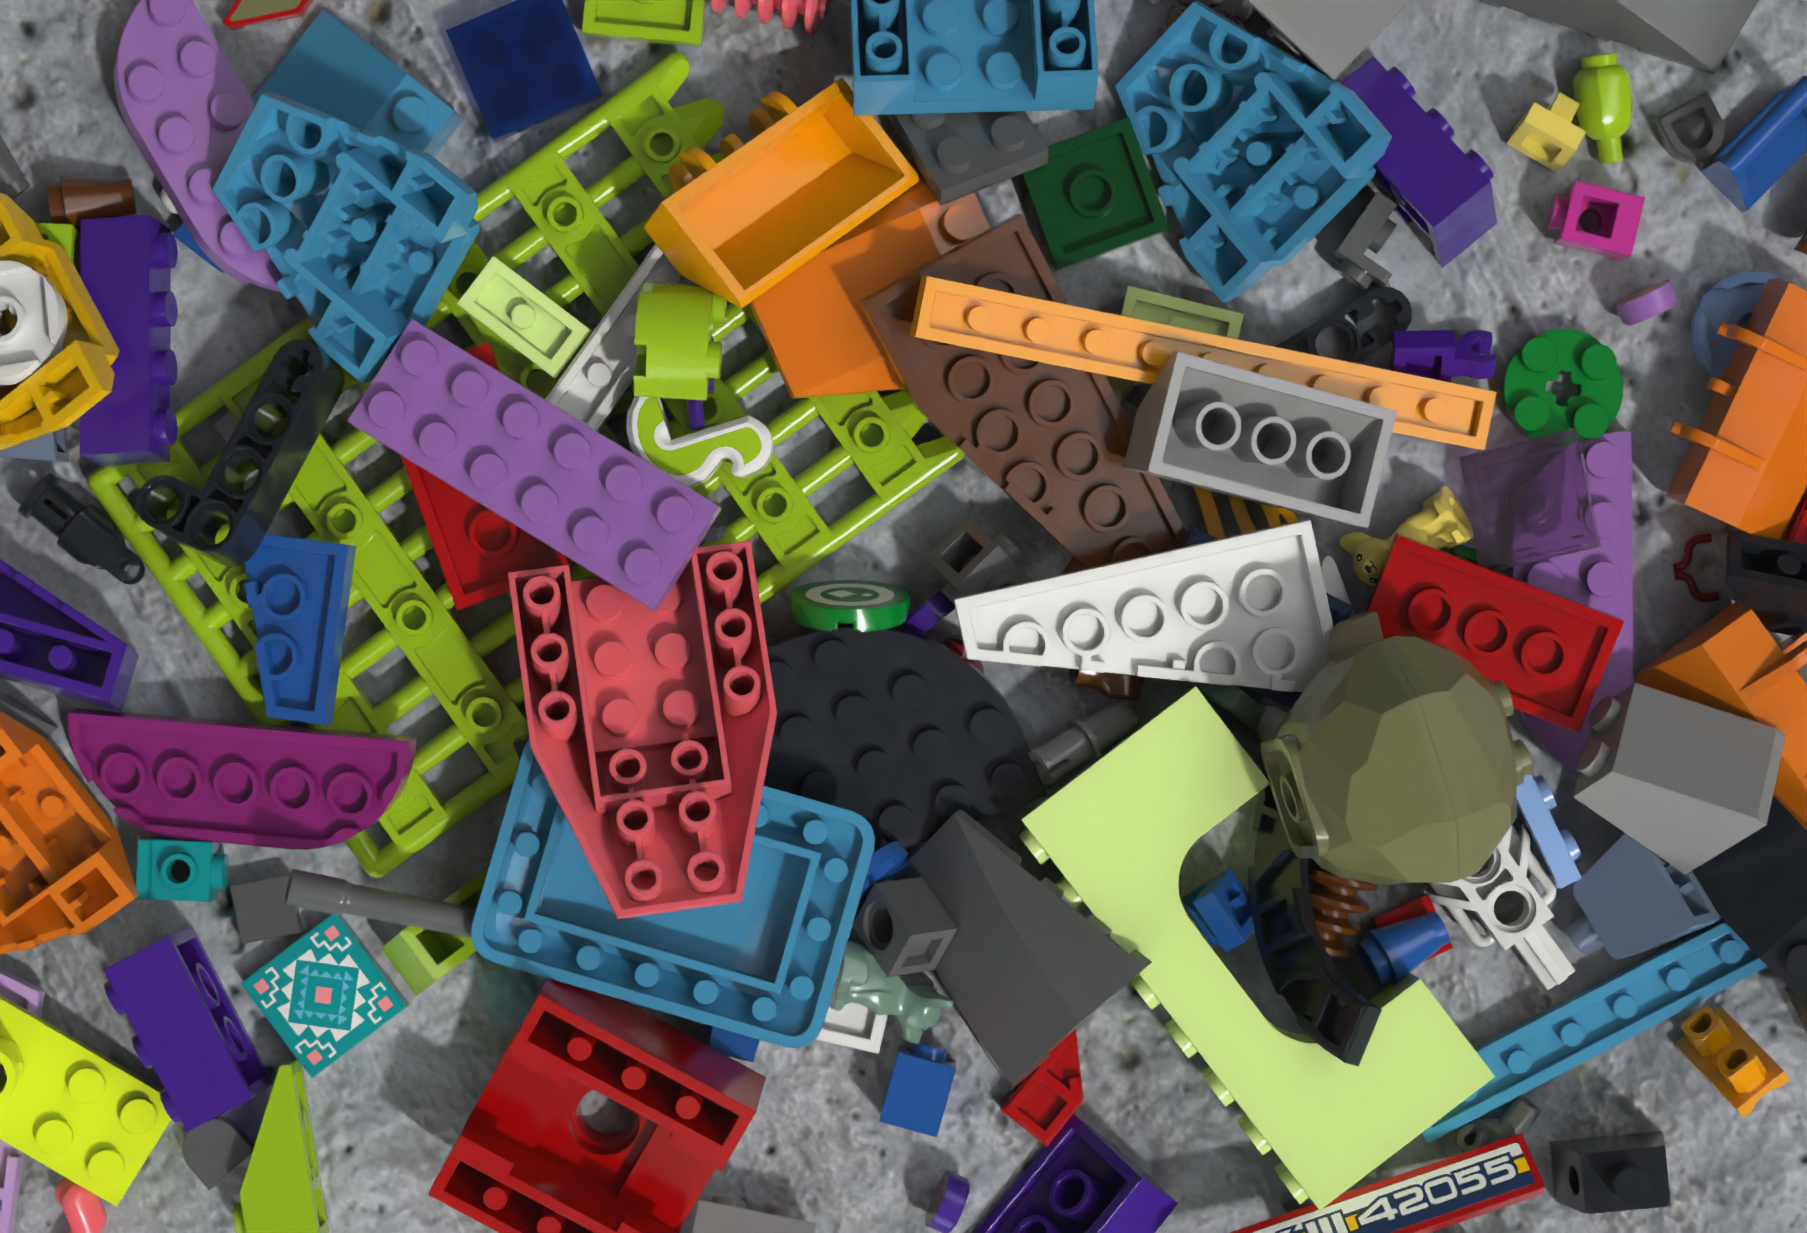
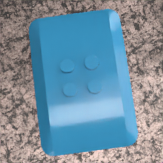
M529 738L523 749L472 922L471 938L475 949L480 955L494 963L785 1048H800L814 1041L824 1026L874 853V831L865 817L853 811L764 786L742 902L617 919L531 750Z

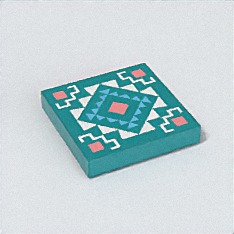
M332 914L240 983L311 1078L409 1006L408 1002L342 914Z

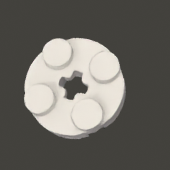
M0 261V321L2 319V311L9 309L11 315L17 318L16 326L9 334L3 336L0 333V385L17 384L28 379L63 350L62 343L67 332V310L60 292L44 275L17 261Z

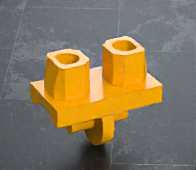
M1709 1005L1703 1006L1682 1023L1681 1029L1685 1036L1678 1040L1675 1045L1682 1055L1742 1118L1753 1110L1755 1104L1763 1095L1773 1089L1782 1087L1790 1080L1784 1070L1721 1006L1715 1011Z

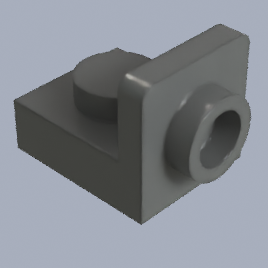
M1379 191L1370 198L1331 255L1332 258L1341 263L1337 272L1363 290H1367L1370 284L1376 288L1384 287L1392 276L1389 271L1364 255L1367 248L1377 254L1397 226L1396 223L1389 219L1397 204Z

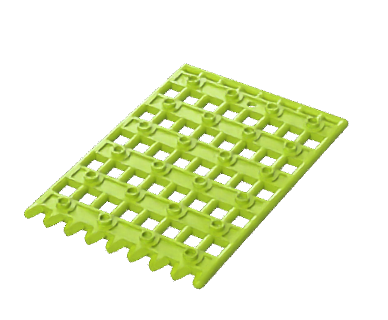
M674 52L477 193L478 210L473 217L477 222L514 196L522 204L536 225L493 256L511 270H514L550 244L571 272L543 292L544 295L561 308L585 292L602 317L605 316L639 268V264L633 257L654 242L644 229V226L653 214L621 237H618L599 208L646 174L664 199L676 193L669 177L670 167L679 161L683 164L679 155L688 148L697 147L704 150L724 122V109L720 102L713 98H703L672 108L668 103L690 72V63L684 54ZM612 126L632 155L584 189L564 160ZM720 152L710 157L717 164L725 159L726 155ZM474 240L425 327L431 330L454 314L474 342L464 351L489 342L501 373L545 400L595 329L589 333L557 377H552L457 304L492 258L488 259ZM732 303L727 306L725 324H714V330H712L714 342H719L749 319L753 321L761 332L749 304L742 309ZM310 316L304 318L174 412L177 419L178 433L176 442L170 445V462L100 466L88 477V485L259 724L290 726L294 720L267 717L262 686L255 678L259 674L255 650L258 637L253 608L247 604L244 583L248 582L245 563L233 567L221 565L181 544L179 545L184 552L171 561L151 532L154 528L141 520L138 512L134 510L116 484L130 475L138 488L141 489L145 482L151 478L168 475L202 490L222 452L200 467L180 437L225 405L237 422H239L273 357L281 346L297 339L314 341L308 332L315 325ZM770 350L764 352L723 382L721 378L713 380L714 391L708 394L707 401L702 400L704 429L747 416L737 401L779 372ZM341 367L345 379L341 394L356 383L365 394L373 379L361 384ZM634 383L599 430L600 434L623 448L624 446L607 422L632 404L635 397ZM869 391L865 394L806 397L765 426L773 436L775 448L820 415L841 444L794 478L791 477L774 452L766 468L747 478L734 476L731 472L733 462L729 459L725 460L708 481L690 489L706 498L724 485L744 514L726 526V533L721 539L714 542L706 541L699 547L748 541L759 533L779 561L756 578L760 604H762L963 459L965 454L945 436L917 446L914 444L912 438L926 421V418L914 407L906 391H899L881 397L877 391ZM293 396L290 401L296 405L298 399ZM661 398L674 415V418L668 422L673 439L701 431L690 429L687 399ZM284 417L276 423L272 437L282 433L286 428L288 417ZM355 428L333 445H330L323 433L320 432L277 514L295 501L315 528V531L304 539L356 546L348 609L365 598L385 626L341 658L332 725L308 723L310 727L315 729L394 735L388 726L433 694L454 721L451 726L415 751L412 769L402 792L390 809L378 819L393 841L379 850L366 830L344 841L367 874L373 878H381L514 783L520 760L513 742L515 738L528 734L529 730L527 717L519 707L520 704L525 702L522 676L520 675L504 686L484 658L516 635L513 608L470 638L449 610L455 604L447 582L435 590L415 563V560L434 547L426 524L400 542L380 514L413 489L405 466L368 493L364 492L346 467L348 462L377 442L374 438ZM855 463L875 490V493L827 527L807 497ZM177 499L170 505L166 514L167 519L174 516L179 510L181 499ZM230 522L221 526L217 531L215 544L223 541L228 535ZM691 559L686 566H691ZM577 563L571 565V582L596 577L595 574ZM197 571L200 572L219 599L207 609L186 582V579ZM232 619L254 647L242 657H240L220 629ZM400 646L420 675L376 707H373L353 678ZM469 742L489 771L443 804L423 774Z

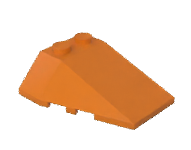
M908 155L905 158L917 172L920 180L918 183L749 303L791 398L865 394L869 391L885 390L906 391L858 301L990 229L975 192L940 205L913 159Z
M0 711V955L16 950L22 952L38 947L40 943L67 935L73 937L89 932L136 899L138 891L119 832L46 738Z

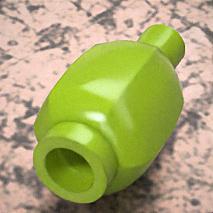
M1617 52L1581 57L1582 69L1577 72L1573 80L1574 100L1580 103L1576 111L1580 127L1586 131V135L1597 141L1599 164L1623 161L1621 136L1628 130L1633 119V92L1629 71L1623 65L1618 64Z

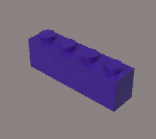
M150 215L81 220L80 277L119 348L118 357L111 365L115 373L112 392L80 417V456L101 466L170 462V445L174 444L177 439L178 426L176 415L170 408L171 385L176 383L178 375L177 360L174 352L171 350V327L175 326L178 317L176 298L171 291V268H175L177 264L178 250L171 229Z

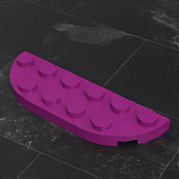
M80 708L67 712L70 741L81 772L87 782L94 781L103 795L115 806L113 811L127 822L147 832L163 837L298 850L317 849L338 844L370 827L390 809L408 780L416 750L417 737Z

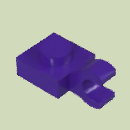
M1453 330L1393 331L1389 370L1450 383L1452 376H1467L1474 379L1491 378L1494 376L1496 356L1490 354L1493 338L1492 332L1485 330L1470 331L1455 342Z

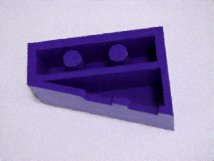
M1373 56L1340 83L1354 91L1392 135L1385 154L1373 165L1376 173L1370 181L1376 179L1400 205L1395 211L1406 225L1413 220L1432 240L1434 251L1431 255L1443 268L1497 224L1490 181L1494 175L1490 167L1477 152L1470 149L1467 153H1464L1451 140L1455 135L1454 131L1436 109L1431 108L1425 112L1412 98L1416 91L1398 68L1393 66L1387 71Z
M0 559V678L122 712L139 654L128 644Z

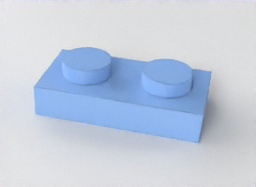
M1531 774L1524 777L1522 785L1517 786V817L1521 825L1523 824L1530 834V844L1539 863L1554 882L1555 887L1561 889L1582 879L1575 864L1582 861L1583 858L1570 831L1567 828L1559 831L1549 810L1557 807V804L1547 782L1542 775L1533 778Z

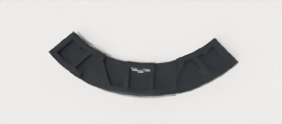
M1269 784L1260 791L1254 813L1252 830L1258 832L1255 846V866H1249L1248 870L1250 909L1262 961L1274 989L1278 995L1285 997L1292 1011L1297 1016L1296 1022L1304 1032L1324 1050L1344 1063L1359 1067L1382 1009L1366 1000L1352 988L1328 955L1313 915L1309 893L1308 859H1300L1293 852L1285 834Z

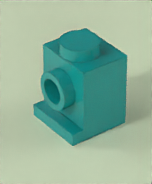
M159 836L138 839L136 869L138 896L136 900L156 899L197 902L218 899L219 889H226L228 884V854L220 853L221 843ZM176 860H183L190 867V876L185 882L176 880L172 875V866Z

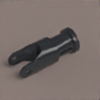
M50 472L41 479L24 498L18 513L24 518L32 516L58 538L57 545L77 562L89 564L101 570H107L124 584L132 585L142 580L145 575L144 563L126 548L125 542L118 533L114 522L93 504L83 505L59 485L60 477L54 472ZM53 503L68 515V518L63 519L49 507L50 504ZM130 565V569L125 571L126 566Z

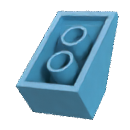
M324 9L321 10L252 98L253 103L256 105L262 93L271 91L353 125L378 133L386 138L431 154L433 157L437 155L463 122V119L451 107Z

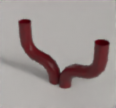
M1710 533L1690 538L1684 547L1683 559L1673 564L1675 580L1686 582L1690 594L1694 599L1702 602L1718 601L1719 593L1700 592L1694 578L1690 574L1682 572V570L1690 565L1694 546L1712 542Z

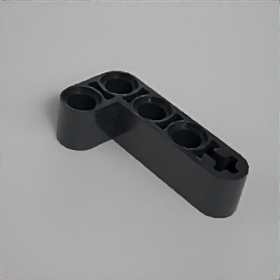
M297 339L281 346L273 357L202 490L172 476H155L145 482L139 490L136 499V509L141 520L173 541L221 565L233 567L249 561L262 542L342 393L345 379L341 366L311 341ZM308 371L312 372L309 377L305 376ZM293 396L298 399L296 405L290 401ZM288 417L286 428L279 435L272 437L276 423L282 418ZM259 469V476L255 484L249 489L244 490V483L248 475ZM177 499H181L179 510L174 516L167 519L166 514L170 505ZM230 522L228 535L223 541L215 544L217 531L221 526Z

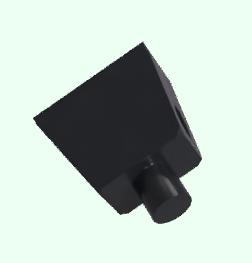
M1662 1131L1549 1141L1554 1198L1556 1202L1587 1214L1659 1208L1671 1205L1666 1149ZM1575 1169L1579 1178V1186H1576Z

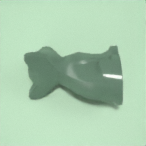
M848 939L829 1007L839 1011L843 1009L845 1004L856 1003L867 1007L877 1015H896L900 1024L902 1038L906 1042L919 1044L923 1031L935 1026L942 1015V1009L953 1007L954 1000L939 994L936 987L923 984L906 985L900 975L887 977L866 946Z

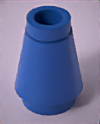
M1432 910L1425 915H1418L1367 931L1366 939L1356 944V950L1364 969L1377 986H1381L1388 981L1396 985L1437 952L1441 946L1449 943L1450 937L1443 921Z

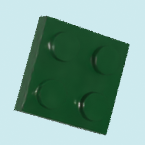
M1129 117L1047 146L1049 148L1048 164L1021 174L1056 272L1169 231L1166 217Z

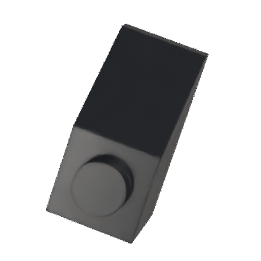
M1730 530L1727 536L1725 584L1745 605L1754 611L1769 632L1790 636L1801 632L1807 633V544Z

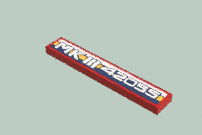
M1522 1133L1341 1194L1321 1210L1315 1204L1230 1233H1431L1543 1194L1546 1187Z

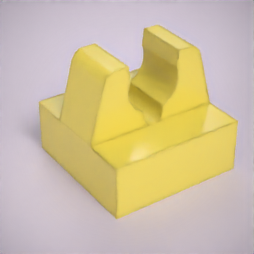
M1558 92L1553 103L1549 104L1547 108L1534 102L1517 123L1506 144L1558 173L1576 152L1586 133L1585 130L1571 123L1580 103L1561 92Z

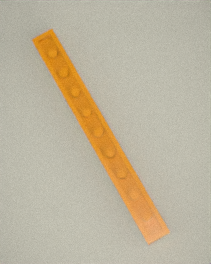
M921 276L910 332L911 337L1152 385L1173 351H1178L1396 410L1397 414L1392 430L1393 433L1484 451L1497 394L1494 391L929 276Z

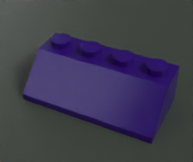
M1073 1114L975 1233H1155L1179 1203L1142 1168L1080 1117Z

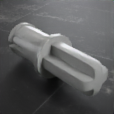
M1118 699L1084 721L1079 719L1070 721L1065 732L1028 753L1031 761H1040L1035 765L1041 782L1045 785H1050L1056 779L1085 761L1094 763L1101 757L1102 750L1137 728V724L1140 721L1139 715L1129 701Z

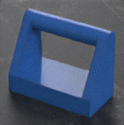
M1803 75L1785 86L1700 171L1742 213L1746 212L1807 151V76Z

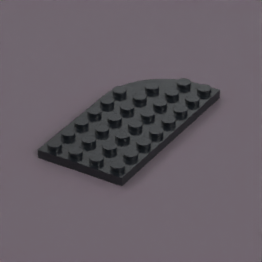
M843 623L838 624V630L823 631L813 628L767 644L777 718L764 786L847 809L865 817L874 831V852L894 841H899L904 848L928 840L960 809L975 821H979L1047 796L1035 762L1031 761L1028 755L1030 748L1016 715L1004 696L973 663L948 646L930 637L903 628L892 627L884 630L859 632V630H853V624ZM529 733L515 738L513 742L519 760L529 739Z

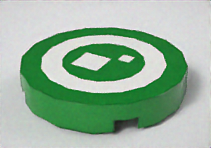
M831 580L815 582L797 587L790 593L791 617L795 622L805 627L823 631L838 630V623L853 624V630H859V632L884 630L901 625L908 618L910 595L907 590L896 585L876 581Z

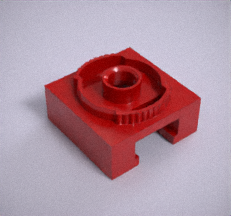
M546 978L445 1158L428 1195L498 1233H679L715 1169L722 1172L755 1115L766 1077L627 1001ZM595 1090L634 1111L635 1122L627 1130L617 1134L601 1133L590 1127L584 1120L580 1109V1101L588 1092Z

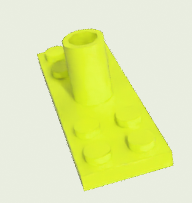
M0 995V1063L3 1065L4 1074L7 1077L5 1080L0 1081V1139L117 1207L172 1120L167 1114L160 1098L159 1092L162 1089Z

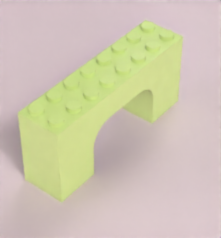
M1195 686L1189 688L1104 753L1098 760L1091 763L1023 815L1021 820L1027 829L1021 832L1019 837L1041 865L1051 858L1064 876L1056 881V885L1064 891L1063 895L1078 913L1088 906L1095 917L1112 929L1109 937L1128 953L1137 949L1152 961L1149 966L1131 981V984L1151 1010L1162 1003L1172 1016V1019L1164 1025L1185 1055L1190 1058L1197 1052L1201 1054L1209 1065L1201 1074L1224 1106L1227 1107L1236 1100L1246 1114L1237 1120L1241 1128L1262 1155H1265L1271 1149L1275 1151L1282 1162L1275 1166L1274 1169L1298 1203L1302 1204L1310 1197L1317 1208L1321 1210L1483 1087L1495 1075L1422 980L1412 973H1409L1396 985L1391 983L1369 1000V1002L1382 1009L1359 1067L1344 1063L1324 1050L1307 1033H1296L1282 1029L1262 1015L1191 922L1180 900L1178 885L1180 868L1191 846L1202 835L1270 784Z

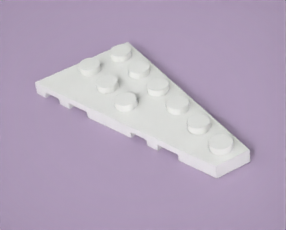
M1308 519L953 598L967 659L1079 669L1081 671L1128 674L1140 677L1228 686L1266 688L1287 692H1304L1325 662L1330 660L1328 643L1334 628L1311 520Z

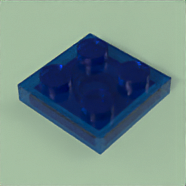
M516 0L446 30L490 136L495 143L604 97L563 0Z

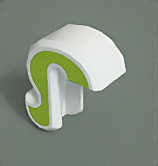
M635 396L627 412L626 430L633 453L689 488L708 481L727 459L733 462L731 472L739 478H747L759 473L766 468L772 459L774 450L773 436L765 425L749 415L673 439L661 398Z

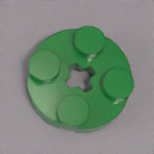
M1555 329L1525 342L1508 360L1501 379V400L1508 417H1511L1514 425L1522 431L1520 433L1528 440L1547 448L1566 449L1587 439H1595L1603 435L1608 429V426L1616 418L1622 403L1623 379L1617 365V358L1608 346L1601 344L1593 336L1581 331ZM1560 372L1569 374L1570 383L1577 385V395L1568 397L1566 406L1557 405L1555 394L1546 392L1547 381H1556Z

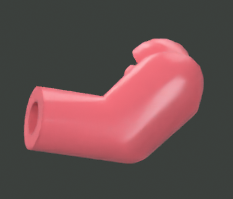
M63 1178L56 1187L55 1198L61 1204L70 1225L67 1233H101L106 1225L107 1214L100 1197L68 1178Z

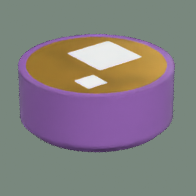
M1665 280L1629 295L1617 302L1615 307L1622 323L1630 326L1670 309L1677 304L1678 296L1671 281Z

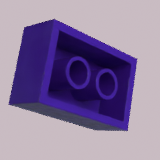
M193 926L167 936L103 969L109 979L108 982L104 983V989L111 1005L119 1015L127 1014L137 1034L132 1037V1043L138 1058L147 1069L154 1067L164 1086V1089L160 1090L159 1093L167 1114L175 1123L182 1121L187 1132L254 1098L273 1084Z

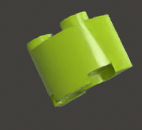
M643 281V292H639L634 345H637L636 371L633 375L634 396L707 401L709 378L720 379L722 368V342H711L712 330H714V324H725L727 300L698 284Z

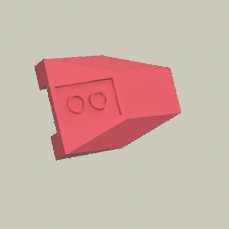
M751 541L698 547L691 557V566L684 568L658 612L653 611L601 578L571 582L569 565L508 573L531 750L616 918L623 919L742 902L777 718Z

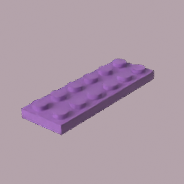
M411 319L347 420L352 426L655 612H658L721 511V508L709 499Z

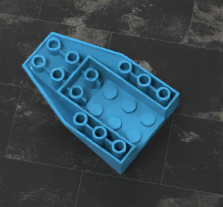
M850 0L853 116L1094 109L1099 78L1094 0Z

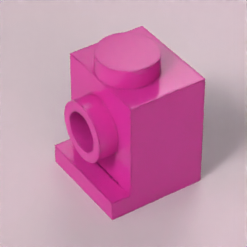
M1574 181L1567 186L1565 195L1554 194L1548 212L1546 227L1556 230L1553 244L1622 261L1632 255L1645 197ZM1589 211L1597 216L1599 225L1595 232H1586L1581 228L1579 218L1582 212Z

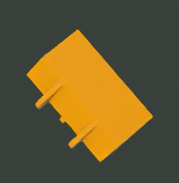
M840 78L798 108L784 94L777 91L769 92L760 99L766 112L759 106L751 111L749 115L750 125L755 138L745 145L732 133L720 141V147L726 158L717 164L707 153L697 147H690L679 155L683 164L679 161L669 169V177L676 193L661 202L644 226V229L681 276L742 309L920 181L917 172L872 115L853 116V91L843 78Z

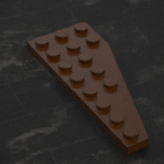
M1022 214L1011 216L858 301L914 407L1085 569L1181 548L1188 533L1159 477L1123 468L1133 427L1106 375L910 336L921 276H929L1069 305Z

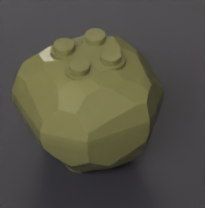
M1394 636L1351 648L1325 662L1281 722L1271 739L1261 743L1262 761L1267 778L1270 782L1285 834L1295 855L1300 859L1313 858L1321 868L1338 877L1379 885L1451 883L1479 872L1516 820L1517 786L1522 785L1524 777L1531 775L1533 772L1531 757L1526 745L1522 740L1513 741L1507 717L1513 715L1514 707L1510 692L1502 680L1492 682L1490 678H1485L1465 658L1417 637Z

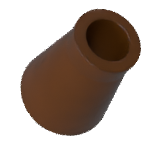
M60 176V182L46 184L52 223L72 224L78 232L81 231V220L122 217L124 215L137 214L131 178L114 180Z

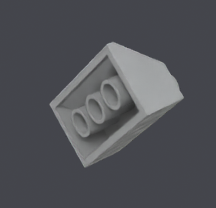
M1173 351L1137 409L1123 468L1337 524L1368 528L1397 411Z

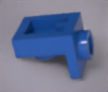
M1231 868L1188 891L1182 899L1209 943L1214 946L1220 944L1225 953L1244 943L1255 929L1250 909L1249 894Z

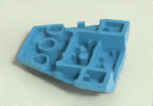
M1193 2L1115 85L1127 117L1130 118L1141 151L1143 155L1151 154L1164 186L1157 189L1164 206L1173 207L1185 238L1179 240L1185 258L1222 302L1231 301L1255 285L1272 267L1283 266L1292 260L1374 177L1376 169L1373 165L1385 154L1392 135L1354 91L1268 43L1258 35L1201 2Z
M271 91L261 94L212 188L253 251L265 250L283 276L276 285L286 300L296 296L315 325L308 332L317 346L361 384L371 381L377 375L411 319L423 326L428 323L480 231V224L473 218L478 210L477 193L431 154L386 138L378 133L353 125Z

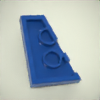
M265 534L255 554L249 561L245 562L248 582L244 583L247 604L253 608L258 637L255 650L267 717L332 725L356 546Z

